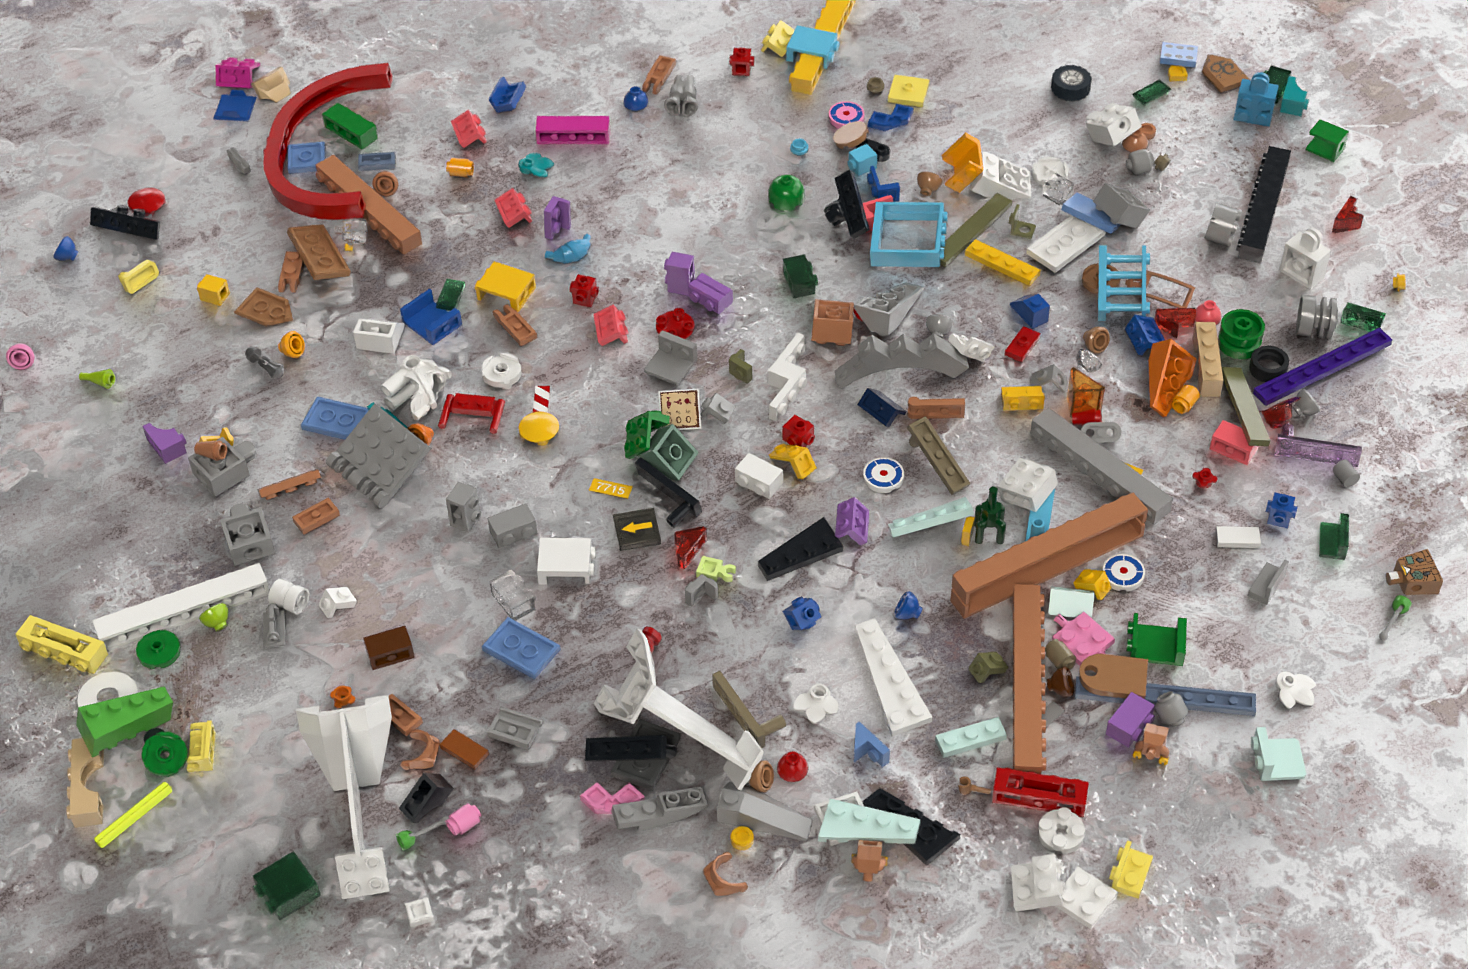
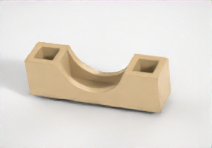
M1195 322L1192 339L1194 353H1198L1199 360L1198 386L1200 397H1220L1223 374L1216 323Z
M83 738L72 739L71 749H68V759L71 762V767L67 769L70 786L67 787V797L70 800V805L66 807L67 818L72 820L75 828L103 824V803L98 792L85 788V785L92 773L104 767V750L92 758Z

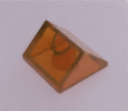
M1074 367L1070 370L1067 393L1070 417H1072V413L1093 408L1102 412L1105 387Z

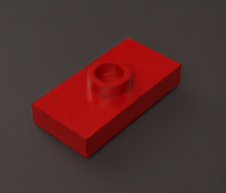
M1023 326L1006 348L1005 356L1023 362L1040 339L1041 333Z

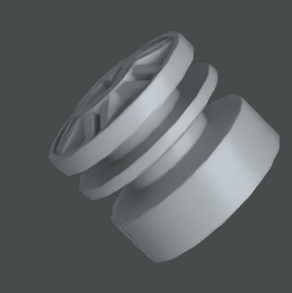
M1301 295L1297 314L1296 335L1310 337L1313 328H1316L1317 337L1321 338L1325 329V338L1331 339L1338 320L1337 298H1331L1327 306V297H1322L1320 305H1316V296Z

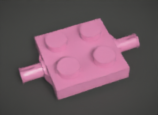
M1085 612L1071 621H1067L1061 614L1054 618V621L1062 629L1052 636V640L1058 639L1064 642L1076 656L1075 662L1080 666L1091 655L1105 654L1106 650L1115 643V638Z

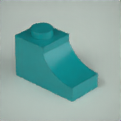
M1289 76L1280 112L1302 116L1303 109L1307 110L1309 99H1306L1307 91L1302 90L1297 85L1296 77Z

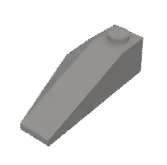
M905 282L891 287L890 292L883 293L880 291L876 293L874 298L869 296L862 298L854 305V309L870 331L876 332L881 336H888L897 329L923 291V287Z

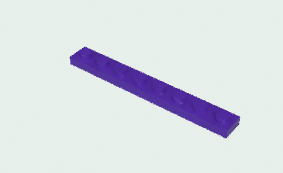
M1377 328L1255 387L1253 394L1267 406L1390 346L1393 339L1381 328Z

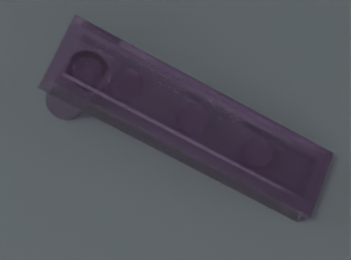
M1284 424L1281 434H1278L1274 455L1337 464L1341 460H1348L1353 467L1358 468L1362 446L1294 437V426L1292 424Z

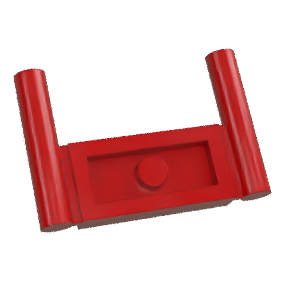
M456 393L454 396L447 394L438 427L440 429L446 428L450 412L493 417L489 432L496 434L505 406V400H495V397L460 393Z

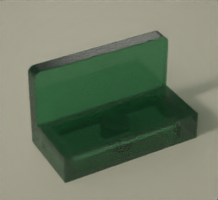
M1341 513L1338 524L1320 523L1319 556L1345 560L1349 548V514Z

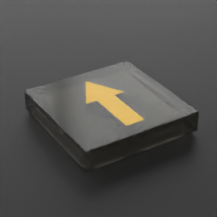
M654 508L612 514L620 551L661 544Z

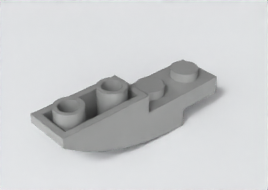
M702 787L661 792L657 794L656 799L612 805L611 812L617 829L637 827L638 831L685 819L706 809L708 803Z

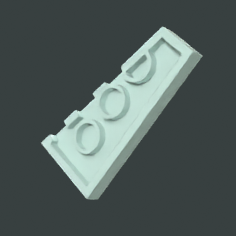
M963 497L930 510L916 513L907 518L895 519L888 526L892 537H897L973 516L974 511L967 498Z
M830 799L818 836V842H826V840H838V842L869 840L883 841L884 843L915 844L920 819Z

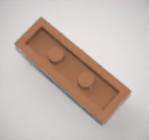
M314 469L258 488L257 491L261 498L265 497L268 500L277 497V492L285 490L288 493L297 490V485L305 483V486L317 483L316 479L321 478L319 470Z

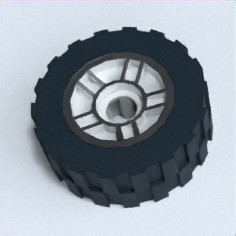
M1061 66L1052 74L1051 91L1055 96L1064 101L1084 99L1089 95L1092 77L1090 72L1081 66Z

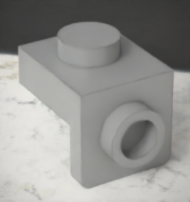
M715 393L711 398L707 397L701 405L703 410L700 415L704 417L710 413L725 424L730 419L736 406Z
M701 574L696 580L688 583L686 586L685 602L692 607L705 594L716 600L718 598L717 583L713 579Z

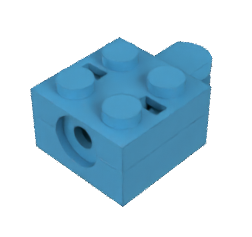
M1263 72L1255 73L1251 80L1242 79L1234 120L1270 127L1279 85L1270 84L1269 76Z

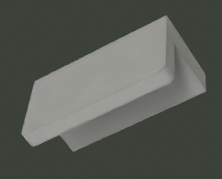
M1284 560L1280 568L1266 562L1249 589L1247 596L1268 605L1286 575L1289 561Z

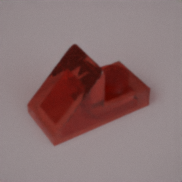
M1350 196L1337 214L1333 224V233L1361 228L1364 215L1357 213V198Z
M1156 309L1154 320L1159 329L1177 338L1179 327H1194L1196 309Z
M706 527L691 528L674 533L675 545L679 547L676 552L678 566L686 569L708 541Z

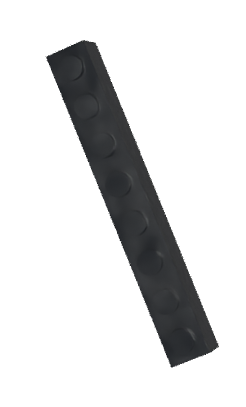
M1269 146L1268 152L1263 153L1261 164L1264 165L1259 167L1258 176L1260 177H1256L1254 186L1257 190L1253 189L1251 200L1253 202H1249L1247 210L1250 214H1246L1244 225L1247 226H1242L1240 238H1243V240L1239 239L1236 250L1240 251L1238 259L1257 263L1262 262L1288 168L1291 150Z

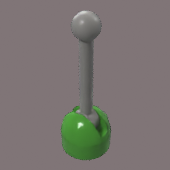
M1402 595L1395 597L1392 603L1395 613L1384 632L1379 634L1381 640H1387L1388 632L1397 616L1409 611L1412 602L1407 597Z
M444 816L441 821L416 833L409 830L397 833L396 839L403 851L411 848L415 844L416 837L441 825H446L445 821L449 817Z

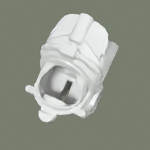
M416 355L407 356L403 360V364L400 365V369L380 385L382 392L386 395L384 402L391 410L395 411L409 398L412 399L410 409L414 421H417L427 415L429 411L433 412L435 410L438 392L444 390L446 379H450L452 372L445 367L437 366L430 360L420 359Z

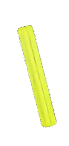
M162 782L94 838L95 843L100 848H104L172 792L170 785Z

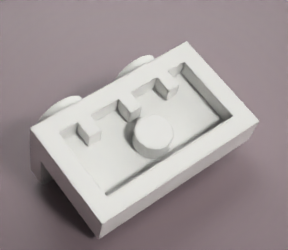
M952 333L948 338L949 342L962 355L984 362L995 348L992 344L974 337L968 339L964 335L958 336Z

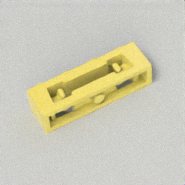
M29 615L15 634L19 646L23 650L38 653L43 658L57 660L62 665L68 664L81 672L87 671L94 674L108 656L103 641Z

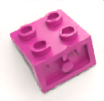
M235 57L221 60V63L215 65L216 86L252 88V69L259 67L260 62H255V59L250 58L238 61V58Z

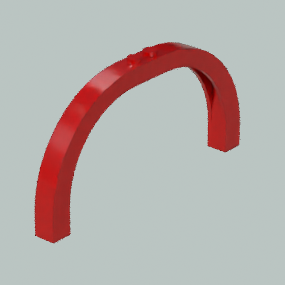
M389 63L357 66L327 75L296 93L278 112L271 126L269 137L266 138L267 145L263 150V168L273 195L283 206L300 215L316 219L343 220L363 218L366 205L361 191L345 193L307 191L291 184L283 176V167L291 136L306 116L323 104L350 93L391 88L393 76Z

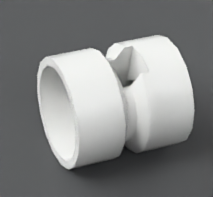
M282 578L274 582L268 595L270 604H276L277 607L284 608L296 615L305 609L309 600L308 589L299 585H293V583Z

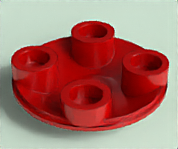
M156 188L139 189L132 193L128 199L129 209H144L146 213H151L152 216L155 214V211L166 203L164 193Z
M675 308L673 311L666 312L656 318V331L658 334L661 331H665L687 339L695 329L693 318L685 313L682 308Z

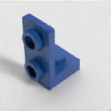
M870 166L867 181L869 185H872V197L878 199L892 195L893 202L899 201V183L880 185L874 166Z

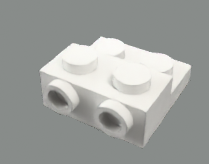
M1055 853L1032 857L1031 863L1011 866L1013 901L1016 912L1063 904L1062 895L1066 894V890L1060 874H1064L1062 860H1058Z

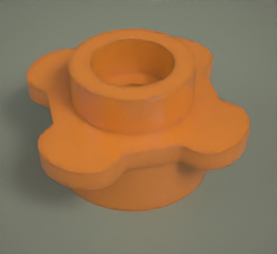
M338 686L331 692L330 696L334 699V706L336 708H342L355 702L356 699L351 694V687Z

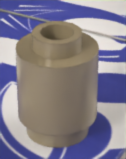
M1054 639L1045 646L1047 658L1057 669L1066 666L1071 670L1075 666L1076 656L1064 642Z

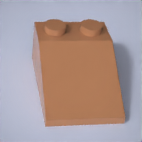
M815 299L811 341H815L818 344L832 342L839 346L851 344L854 303Z

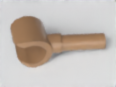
M966 776L960 778V784L962 785H958L961 794L967 795L973 791L990 795L991 789L971 784L970 778Z

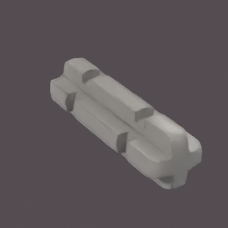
M232 147L227 150V156L243 174L251 171L250 165L236 148Z

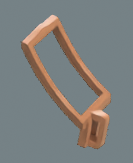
M1146 270V288L1151 276L1189 289L1182 306L1146 293V297L1185 311L1191 301L1195 287L1174 278ZM1128 279L1125 285L1127 287H1142V279Z

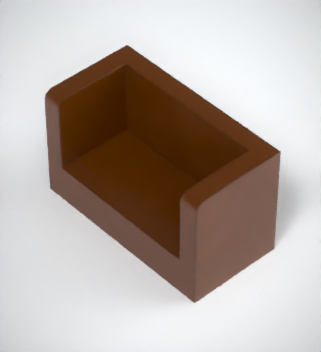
M405 625L363 637L372 670L415 658Z

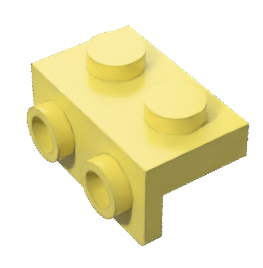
M781 20L776 25L773 24L768 30L769 35L767 34L761 42L763 44L761 51L764 52L767 48H770L783 57L786 54V47L795 30Z

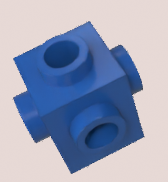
M1274 492L1273 501L1268 500L1265 511L1269 513L1267 524L1288 529L1290 519H1295L1298 506H1294L1295 497Z
M802 596L794 599L791 602L792 605L782 611L792 630L809 629L816 625L815 621L822 617L817 602L812 598H803Z

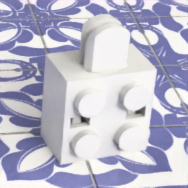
M1114 103L1105 106V109L1101 112L1095 111L1090 113L1086 117L1087 122L1085 123L1093 142L1116 146L1142 127L1135 108Z
M1313 227L1308 228L1303 233L1299 231L1285 243L1279 270L1310 290L1325 278L1331 253L1330 249L1320 244L1322 234Z

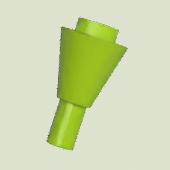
M111 369L92 373L81 372L79 374L80 380L90 381L107 389L111 388L115 383V375Z

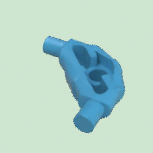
M585 234L583 239L569 241L554 252L546 251L545 258L564 264L577 262L588 254L587 252L591 246V236Z

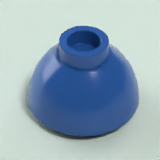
M634 86L626 93L623 103L627 109L638 111L648 105V97L639 87Z
M65 236L53 257L59 261H74L79 251L76 250L73 240Z
M907 591L900 598L894 615L895 618L900 620H908L913 617L917 619L923 607L919 606L917 597L912 592Z

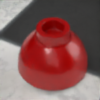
M794 751L784 754L777 764L778 775L783 780L789 782L802 780L807 775L809 769L804 756Z

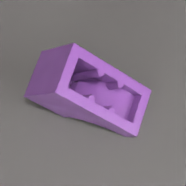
M151 423L143 426L147 441L165 464L187 453L185 444H187L186 439L182 433L178 434L174 427L164 430L154 427Z

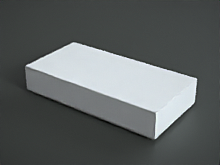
M1216 526L1217 547L1260 548L1261 546L1259 527Z

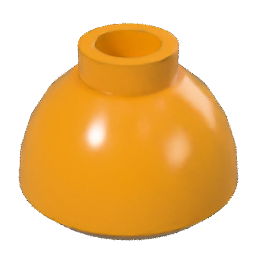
M290 331L282 337L278 344V349L289 358H299L304 353L305 343L298 332Z

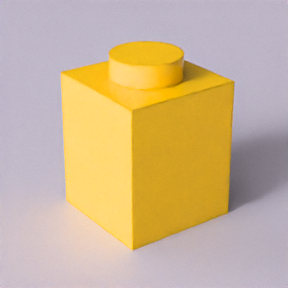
M206 274L197 285L200 300L221 306L230 294L227 280Z

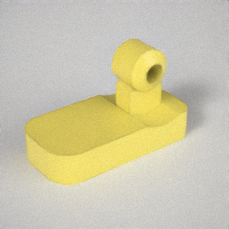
M145 260L129 272H121L118 277L125 291L133 294L157 278L159 270L153 261Z

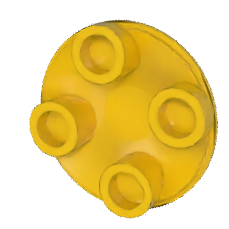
M547 412L530 413L519 423L520 437L541 446L546 445L559 430L558 420Z

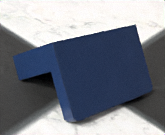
M871 388L866 389L857 404L886 427L891 426L897 414L905 415L907 413L906 410L882 392Z

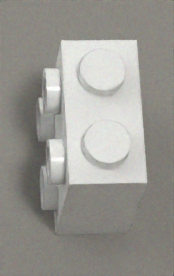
M1019 458L997 487L1001 500L1037 512L1058 485L1055 470L1051 467Z

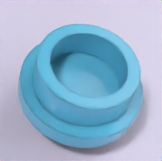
M795 139L790 145V151L795 155L806 154L808 152V144L804 139Z

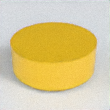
M745 826L736 827L730 835L731 844L737 850L749 849L754 842L752 830Z

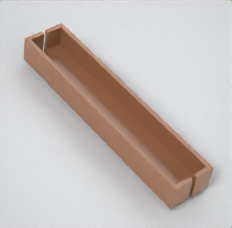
M1133 492L1129 495L1121 496L1109 504H1103L1096 510L1086 512L1074 520H1068L1063 525L1051 528L1041 535L1033 536L1019 545H1013L1010 549L996 553L986 560L978 561L964 570H958L952 575L953 589H951L950 601L965 619L1013 597L1014 584L1039 585L1143 537L1144 522H1146L1148 509Z

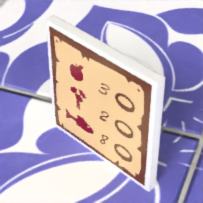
M699 389L658 391L659 409L662 414L670 416L668 425L674 424L678 430L701 429Z

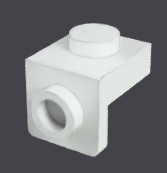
M348 587L325 589L319 606L327 618H332L336 609L354 608L357 600Z

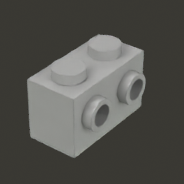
M458 482L446 498L450 526L469 532L473 525L481 518L477 488Z

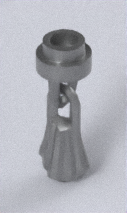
M256 346L247 348L245 351L247 360L252 363L258 361V364L269 373L271 378L279 379L284 375L283 364L276 363L266 356L261 357L262 351Z

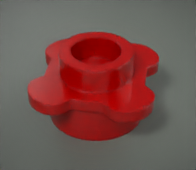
M1203 468L1200 472H1194L1192 475L1193 479H1196L1197 486L1204 489L1211 487L1212 483H1216L1218 480L1217 476H1214L1209 468Z

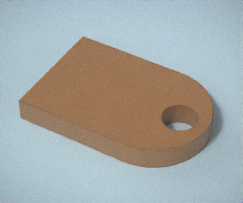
M1094 654L1087 657L1081 663L1079 680L1087 691L1095 695L1126 699L1133 692L1145 699L1148 659ZM1092 670L1096 675L1088 676L1085 674V671Z

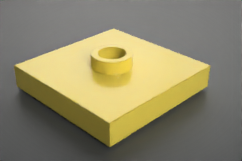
M894 75L888 95V102L923 107L930 79Z

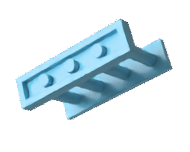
M1099 245L1098 321H1106V314H1110V312H1142V316L1150 314V302H1146V265H1150V253H1146V245H1142V255H1111V253H1107V245ZM1111 263H1142V271H1111V269H1107V265H1111ZM1110 279H1142V287H1110V285H1106V281H1110ZM1110 295H1142V304H1110V302H1106V297H1110Z

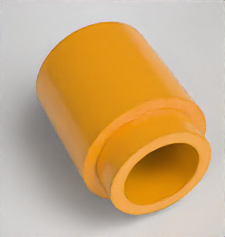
M451 158L450 161H447L446 172H449L450 176L468 178V176H473L474 162L469 159Z
M1184 385L1173 398L1172 408L1179 414L1189 412L1200 398L1198 389L1192 385Z

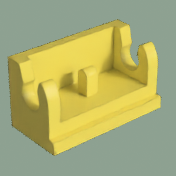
M212 720L193 723L190 725V729L194 731H190L187 771H213L216 732Z

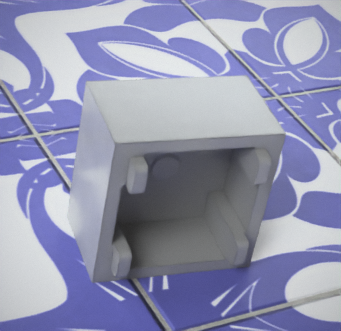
M1108 183L1104 184L1093 200L1096 204V209L1099 211L1103 210L1111 218L1110 221L1113 224L1126 225L1128 228H1138L1150 211L1129 190Z

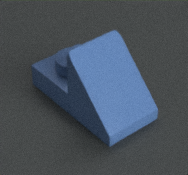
M861 722L856 723L854 762L868 754L873 762H877L881 767H884L889 763L890 749Z

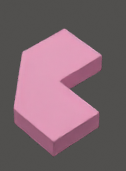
M597 782L580 795V800L595 814H612V805L643 801L645 796L630 783L612 796Z

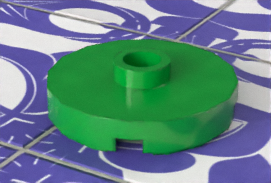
M156 630L140 639L136 647L138 660L143 666L149 669H155L154 667L162 669L170 666L178 659L181 646L179 639L174 633L167 630Z
M159 732L146 740L142 748L141 758L145 768L151 774L158 777H169L177 774L184 768L188 758V750L185 742L179 735L172 732ZM168 752L169 756L167 758H162V753Z

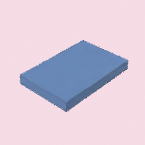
M1075 193L1061 208L1062 211L1110 234L1122 225L1118 223L1113 224L1110 221L1111 218L1103 210L1099 211L1096 209V204L1092 199L1080 193Z
M317 396L304 418L301 428L305 431L345 440L366 415L368 408Z
M509 617L482 645V651L534 680L561 650L559 644Z

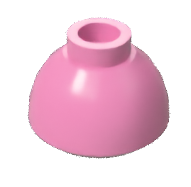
M15 344L6 353V360L14 369L25 370L34 363V352L26 344Z

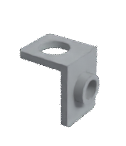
M1053 364L1032 373L1030 386H1042L1052 382L1063 393L1066 391L1067 377ZM1057 375L1061 378L1062 384L1059 383Z

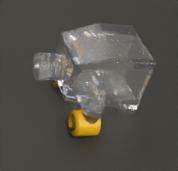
M353 218L343 221L342 227L335 226V234H342L343 241L347 242L344 246L345 251H352L353 243L365 246L368 233L366 219Z

